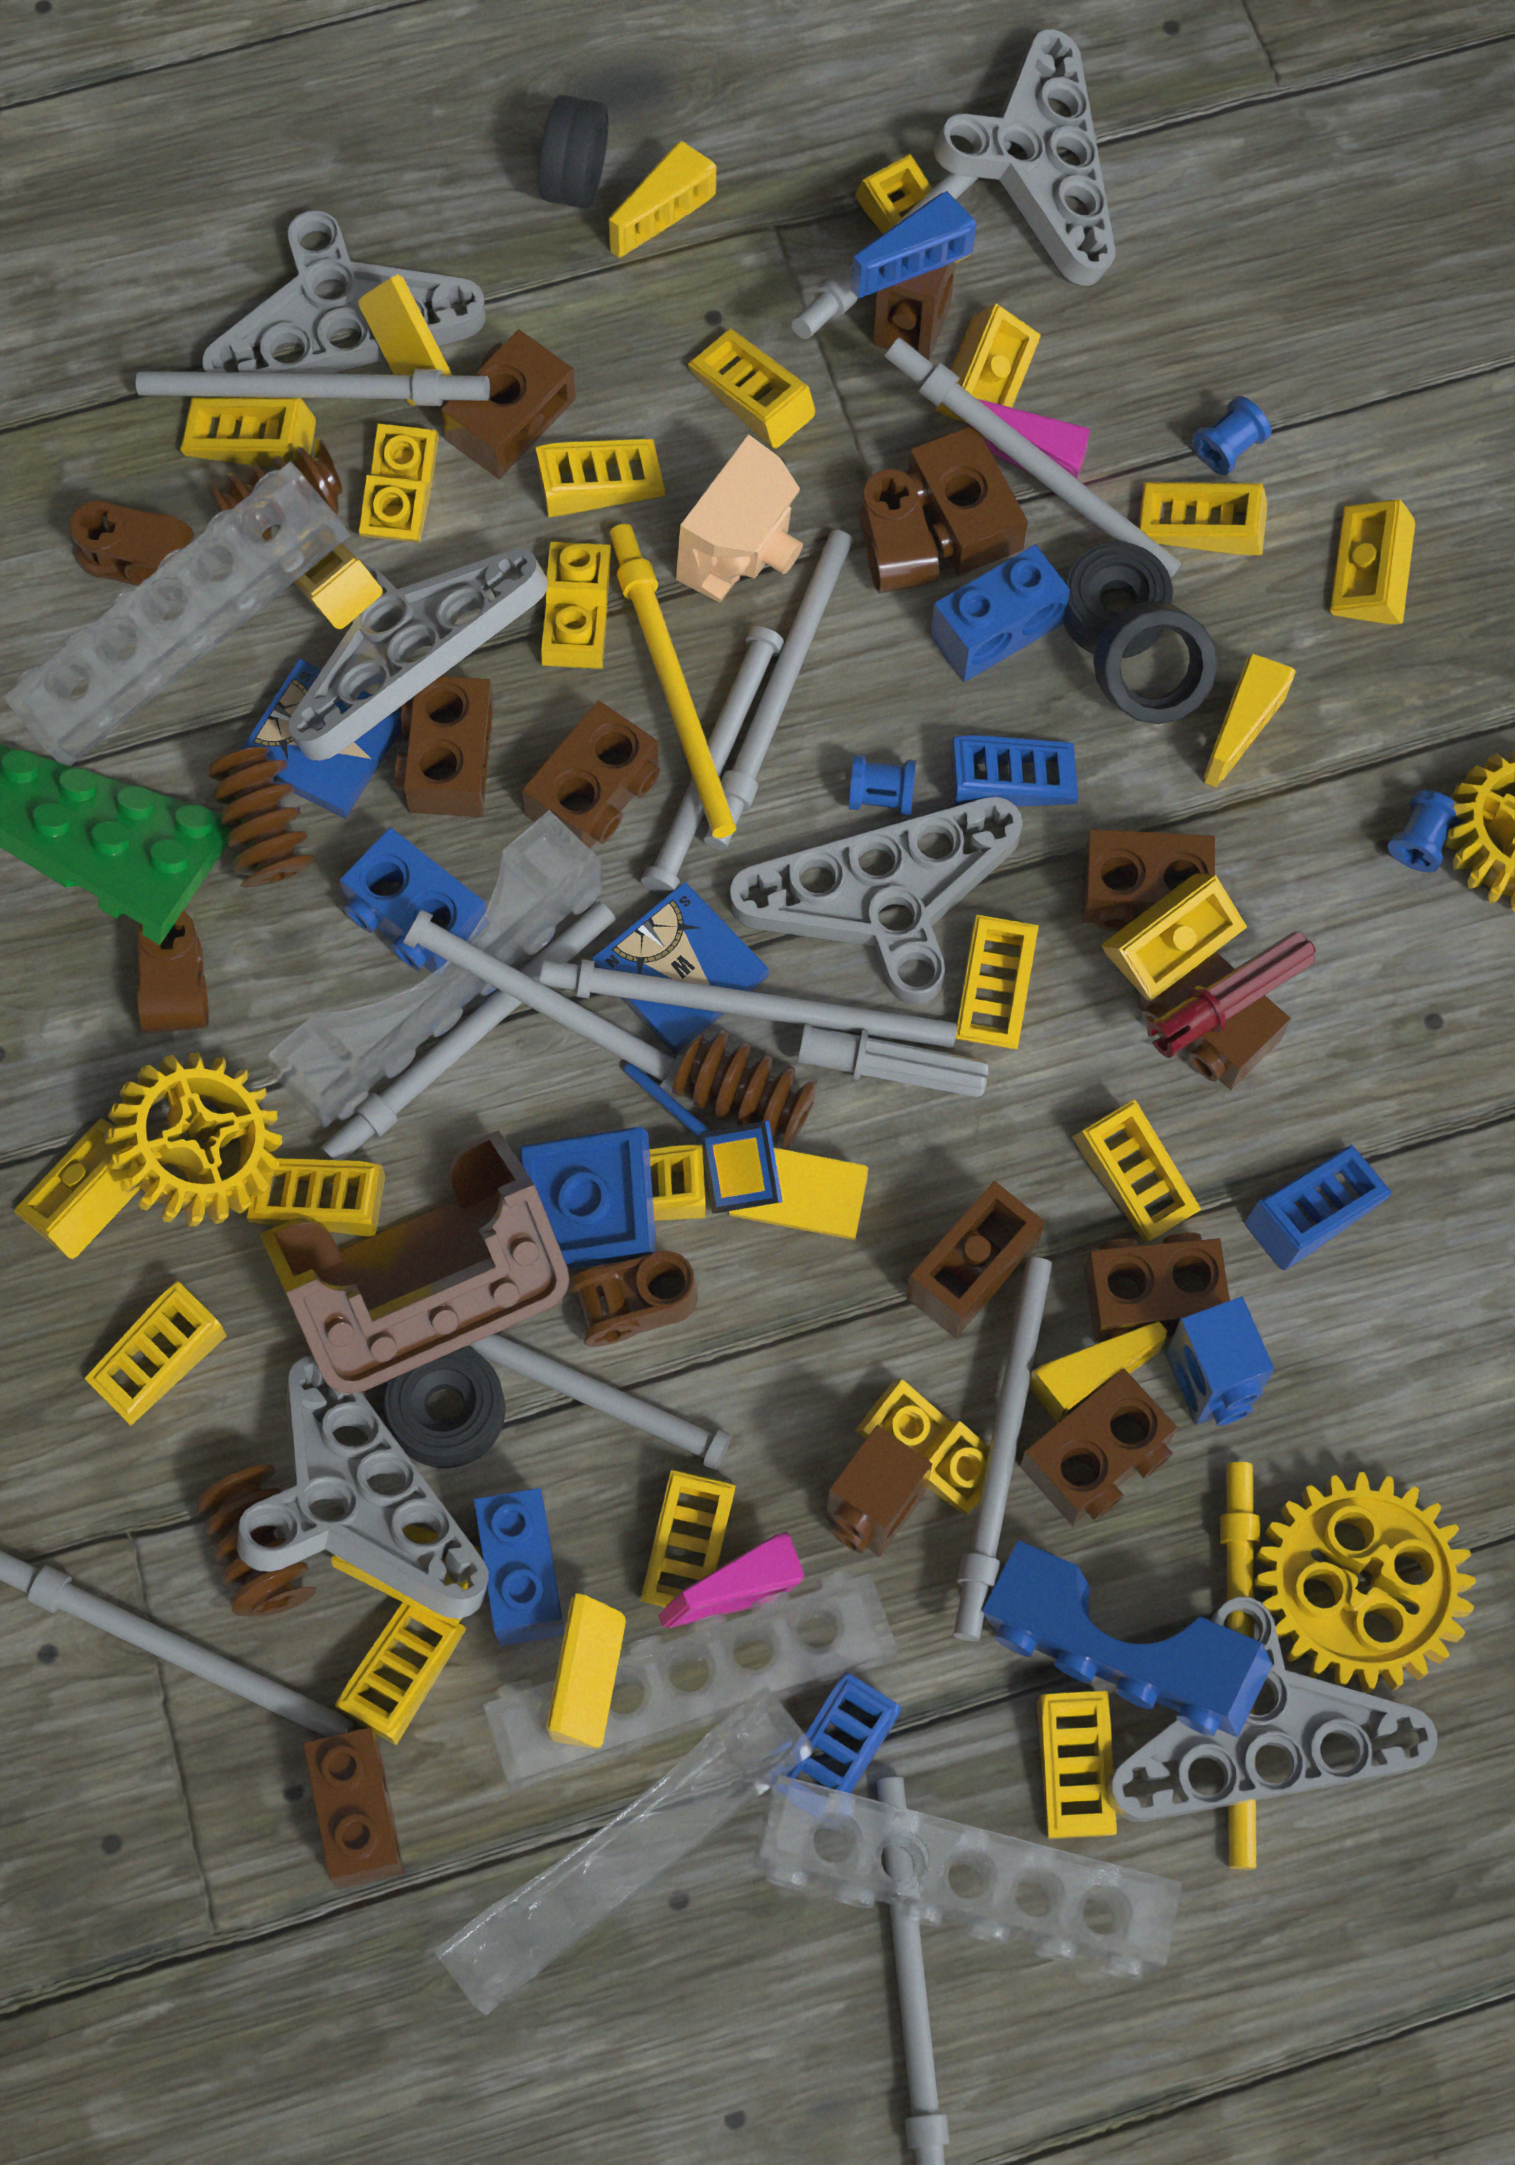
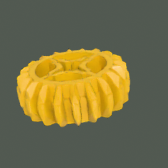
M1513 750L1508 761L1498 753H1495L1488 758L1484 768L1475 765V767L1468 771L1465 778L1466 783L1456 786L1451 799L1458 803L1454 804L1453 808L1455 809L1456 816L1462 819V823L1448 831L1445 848L1458 851L1452 861L1453 870H1472L1467 880L1468 889L1479 887L1484 883L1490 887L1487 896L1489 904L1496 902L1504 894L1511 897L1510 904L1513 912H1515V797L1512 796L1515 795V750ZM1488 834L1499 841L1503 847V853L1494 845Z
M199 1052L191 1053L185 1060L184 1067H182L173 1054L164 1057L160 1063V1071L151 1065H146L137 1074L139 1083L128 1081L120 1090L119 1094L124 1103H115L109 1111V1119L118 1126L108 1130L105 1134V1143L121 1149L109 1159V1168L116 1170L129 1169L130 1173L120 1184L122 1191L129 1192L139 1186L145 1192L139 1202L140 1210H148L155 1201L164 1204L162 1210L164 1222H172L180 1209H183L189 1227L198 1226L203 1220L205 1211L215 1224L222 1223L229 1215V1208L241 1214L251 1205L250 1195L261 1196L266 1191L269 1185L261 1172L274 1173L278 1169L279 1160L269 1152L279 1148L282 1144V1135L266 1130L278 1119V1111L272 1109L260 1110L258 1105L267 1095L266 1088H255L249 1093L243 1087V1084L248 1079L247 1069L239 1070L233 1078L225 1075L226 1061L224 1057L216 1058L209 1069H204L203 1060ZM200 1098L216 1105L225 1114L209 1111L204 1107ZM167 1099L171 1109L166 1116L169 1130L162 1131L157 1139L148 1141L146 1120L149 1109L156 1103ZM188 1130L192 1139L203 1138V1140H208L200 1148L196 1140L185 1141V1139L180 1140V1138ZM239 1138L241 1157L235 1175L222 1181L218 1171L222 1164L219 1149L226 1147L231 1139ZM170 1164L177 1166L185 1173L189 1182L175 1177L161 1165Z

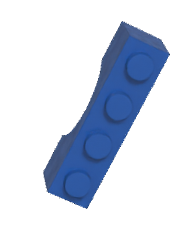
M1019 1540L982 1611L997 1633L995 1640L1007 1649L1026 1657H1031L1034 1650H1037L1055 1658L1054 1665L1065 1674L1086 1683H1091L1094 1676L1117 1685L1115 1692L1130 1703L1149 1710L1153 1708L1155 1702L1179 1712L1176 1718L1185 1726L1211 1737L1215 1735L1217 1729L1237 1738L1239 1737L1272 1667L1271 1660L1262 1642L1202 1617L1196 1619L1189 1627L1176 1636L1157 1643L1131 1644L1106 1635L1092 1623L1090 1615V1586L1078 1565Z

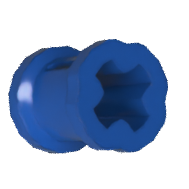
M1236 396L1228 403L1227 412L1209 428L1200 427L1193 434L1192 445L1202 462L1208 465L1212 471L1220 475H1228L1235 468L1236 459L1254 443L1263 444L1271 436V426L1263 411L1254 402L1246 397Z
M855 754L849 810H859L861 805L899 808L901 815L911 816L916 760L907 759L904 765L867 762L864 755Z
M1427 790L1415 792L1409 804L1412 813L1402 832L1392 836L1387 846L1389 853L1397 861L1413 870L1429 873L1437 871L1443 860L1440 850L1447 839L1448 831L1462 823V819L1456 816V811L1453 808V805L1458 803L1439 792Z

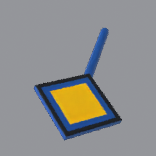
M631 1063L624 1065V1072L700 1138L713 1214L783 1202L769 1121L710 1131L642 1070Z

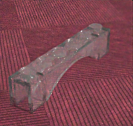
M550 810L547 811L503 850L499 878L488 908L466 942L509 966L525 952L529 955L535 954L551 940L556 930L555 926L571 912L576 915L582 913L598 898L601 892L600 886L603 885L601 859ZM447 961L442 967L414 987L384 1001L347 1011L314 1013L267 1054V1058L274 1077L326 1128L337 1117L340 1120H344L352 1116L354 1109L368 1097L367 1091L385 1075L388 1078H392L401 1073L415 1057V1049L432 1034L436 1037L445 1034L460 1019L463 1013L461 1008L477 994L488 995L496 987Z
M767 1686L715 1726L665 1776L606 1826L547 1870L488 1907L434 1950V1952L474 2007L488 2014L813 1753L810 1740Z

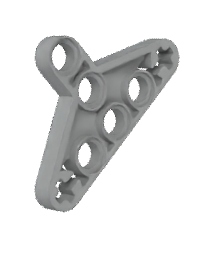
M1043 30L1037 34L1022 57L999 118L971 114H956L950 117L933 143V152L941 166L951 173L962 176L999 179L1065 278L1082 286L1093 285L1101 279L1114 261L1115 245L1082 60L1078 46L1071 37L1058 30ZM1055 98L1064 102L1070 109L1072 117H1064L1055 113L1049 106L1048 99ZM959 135L969 140L975 149V154H965L956 149L951 142L950 136ZM1012 141L1022 146L1027 153L1028 160H1019L1011 156L1006 151L1003 142ZM1056 147H1065L1073 151L1079 158L1080 166H1073L1064 162L1058 156ZM1065 196H1074L1082 200L1088 208L1089 215H1080L1072 211L1066 204ZM1080 245H1082V251L1077 250Z
M318 210L307 211L298 215L291 222L288 229L291 254L298 276L216 339L204 353L203 368L204 372H226L223 363L235 360L239 373L333 374L386 360L359 307L358 301L363 295L397 274L400 277L403 276L437 346L467 339L476 335L483 328L486 320L484 295L478 285L471 280L351 262L340 227L335 218L326 212ZM313 231L324 232L332 238L330 244L319 251L304 249L300 245V241L306 234ZM335 279L346 285L345 292L335 299L326 300L314 293L316 287L325 280ZM432 301L434 318H436L437 322L431 325L428 322L427 309L423 304ZM462 302V306L467 309V314L456 316L455 311L451 309V304ZM341 328H352L362 335L360 341L351 348H337L329 342L331 335ZM284 343H296L305 350L303 356L293 363L284 364L272 357L274 350ZM258 345L261 348L264 364L262 369L257 368L252 347Z
M526 549L506 551L398 590L377 568L363 564L381 586L382 595L349 623L350 629L289 720L288 731L304 756L311 760L321 761L340 753L535 605L544 596L548 587V580L533 553ZM490 589L495 596V599L491 602L485 591ZM481 609L473 620L466 624L455 625L456 621L463 614L470 610ZM394 617H402L400 622L393 628L384 632H377L384 622ZM432 646L430 651L421 659L411 663L406 662L407 658L414 651L421 647ZM382 683L381 688L374 695L367 699L357 700L358 695L365 688L372 684ZM339 700H342L348 709L343 714L339 707L335 705Z
M1000 797L983 798L749 866L741 870L732 881L730 887L731 911L736 920L744 926L754 929L874 946L892 994L904 1003L911 1005L925 1004L934 999L940 992L945 972L944 959L932 926L1018 847L1023 826L1022 816L1018 808L1007 799ZM993 818L997 826L1007 825L1004 828L1003 838L994 839L990 831L981 832L985 819ZM959 825H965L966 836L972 835L970 849L973 853L963 854L964 838ZM928 833H941L949 838L953 849L943 858H929L921 853L918 848L920 838ZM875 849L885 851L893 859L894 867L890 872L882 876L867 874L859 865V858L865 852ZM811 867H823L832 873L835 883L830 890L824 893L809 892L800 883L801 874ZM789 876L790 894L797 904L786 906V889L781 890V877ZM759 886L762 894H770L768 895V906L757 908L753 900L745 901L748 899V889ZM891 904L903 905L911 911L914 921L903 931L888 930L879 921V912ZM912 959L926 962L933 970V979L922 987H912L905 984L898 975V969L904 962Z
M313 1356L304 1357L294 1363L289 1371L285 1400L293 1487L260 1501L245 1510L240 1518L236 1549L240 1558L254 1569L272 1572L283 1569L326 1549L447 1618H463L472 1615L480 1608L484 1601L488 1584V1569L481 1556L361 1392L354 1394L342 1393L331 1388L322 1377ZM311 1383L315 1387L305 1390L306 1384ZM328 1387L327 1399L325 1400L319 1390ZM326 1404H327V1406L329 1407L330 1410H328V1412H327L326 1415H325ZM352 1426L361 1429L367 1435L368 1441L358 1446H346L339 1443L332 1433L340 1427ZM389 1474L401 1482L403 1489L391 1495L380 1494L369 1487L367 1480L374 1475ZM319 1500H332L339 1503L344 1508L346 1514L337 1520H322L311 1513L309 1506ZM415 1522L425 1523L431 1526L439 1537L432 1543L417 1544L406 1538L402 1529L408 1524ZM260 1526H274L285 1533L287 1540L280 1546L263 1547L251 1538L250 1533ZM447 1555L446 1563L444 1565L441 1560ZM446 1572L456 1583L467 1580L469 1582L468 1588L462 1590L456 1583L445 1586Z
M1237 1597L1222 1605L1213 1614L1211 1621L1223 1626L1226 1616L1233 1612L1247 1613L1256 1620L1259 1627V1638L1257 1641L1263 1643L1272 1663V1667L1265 1680L1274 1692L1275 1703L1272 1710L1266 1715L1249 1713L1238 1738L1218 1729L1213 1737L1190 1729L1179 1720H1176L1111 1773L1107 1784V1797L1112 1808L1122 1818L1132 1822H1146L1400 1774L1416 1769L1428 1762L1434 1755L1438 1744L1437 1731L1432 1720L1424 1712L1413 1707L1286 1671L1274 1620L1270 1611L1261 1602L1250 1597ZM1397 1722H1402L1405 1732H1417L1419 1744L1410 1748V1758L1405 1757L1402 1747H1391L1375 1752L1374 1757L1379 1765H1371L1372 1745L1370 1740L1385 1738L1394 1733L1398 1728ZM1373 1724L1370 1740L1367 1733L1360 1727L1361 1725ZM1340 1733L1352 1741L1356 1750V1758L1349 1770L1336 1771L1323 1761L1320 1746L1327 1734ZM1274 1745L1281 1748L1287 1754L1290 1761V1772L1284 1782L1269 1783L1258 1775L1255 1769L1254 1758L1261 1747ZM1210 1758L1221 1766L1225 1782L1218 1794L1204 1796L1197 1793L1191 1787L1188 1780V1770L1195 1759ZM1169 1761L1177 1762L1173 1772V1781L1182 1803L1174 1804L1172 1802L1173 1789L1158 1791L1148 1797V1808H1140L1137 1797H1125L1123 1786L1133 1780V1771H1140L1143 1781L1146 1782L1162 1780L1170 1775L1162 1763Z

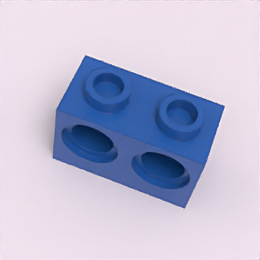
M1035 544L935 602L930 637L961 680L966 682L1063 625L1070 589Z
M391 827L340 879L346 902L344 910L351 920L368 933L378 929L393 941L391 944L392 950L406 965L416 971H419L424 966L438 978L453 963L418 943L414 949L403 943L421 909L433 915L431 919L440 918L449 922L445 930L470 944L489 926L485 901ZM386 881H394L402 885L398 892L390 896H378L372 893L377 885Z
M1243 1296L1182 1318L1165 1353L1195 1425L1214 1418L1217 1426H1223L1251 1414L1254 1411L1251 1404L1256 1403L1257 1399L1263 1395L1262 1391L1275 1370Z
M541 1488L474 1499L483 1561L488 1569L487 1586L494 1632L499 1646L564 1635L563 1616Z

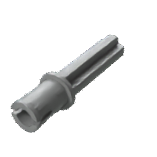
M809 1024L804 1026L797 1064L802 1065L805 1063L853 1073L852 1079L859 1080L861 1074L973 1097L982 1096L989 1073L988 1063L984 1060L868 1038V1031L862 1030L861 1036L811 1027Z

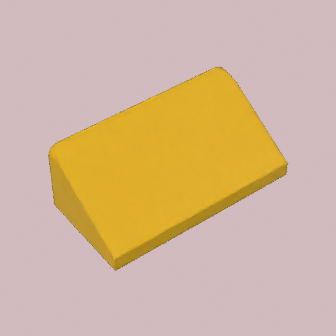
M397 274L360 298L358 301L359 307L394 375H413L416 369H441L443 375L453 376L403 276L400 277ZM406 399L411 406H416L413 399Z
M997 303L977 313L970 321L951 368V371L960 377L957 384L977 400L980 399L1012 408L1041 334ZM942 402L938 407H935V410L942 415L967 423Z
M1401 499L1344 506L1330 612L1333 616L1383 624L1403 623L1415 520Z
M1194 874L1105 941L1101 946L1110 960L1144 998L1152 1001L1242 932L1247 926L1216 875Z
M103 1118L99 1119L14 1210V1213L70 1259L76 1258L141 1189L138 1186L129 1192L122 1191L120 1184L130 1173L129 1169L116 1170L109 1168V1159L121 1149L105 1143V1134L110 1128L115 1126Z
M774 1148L783 1202L729 1212V1216L855 1240L869 1168L861 1164Z
M576 1594L575 1597L571 1598L546 1727L549 1737H551L553 1742L597 1749L601 1747L604 1740L626 1620L620 1611L587 1595Z

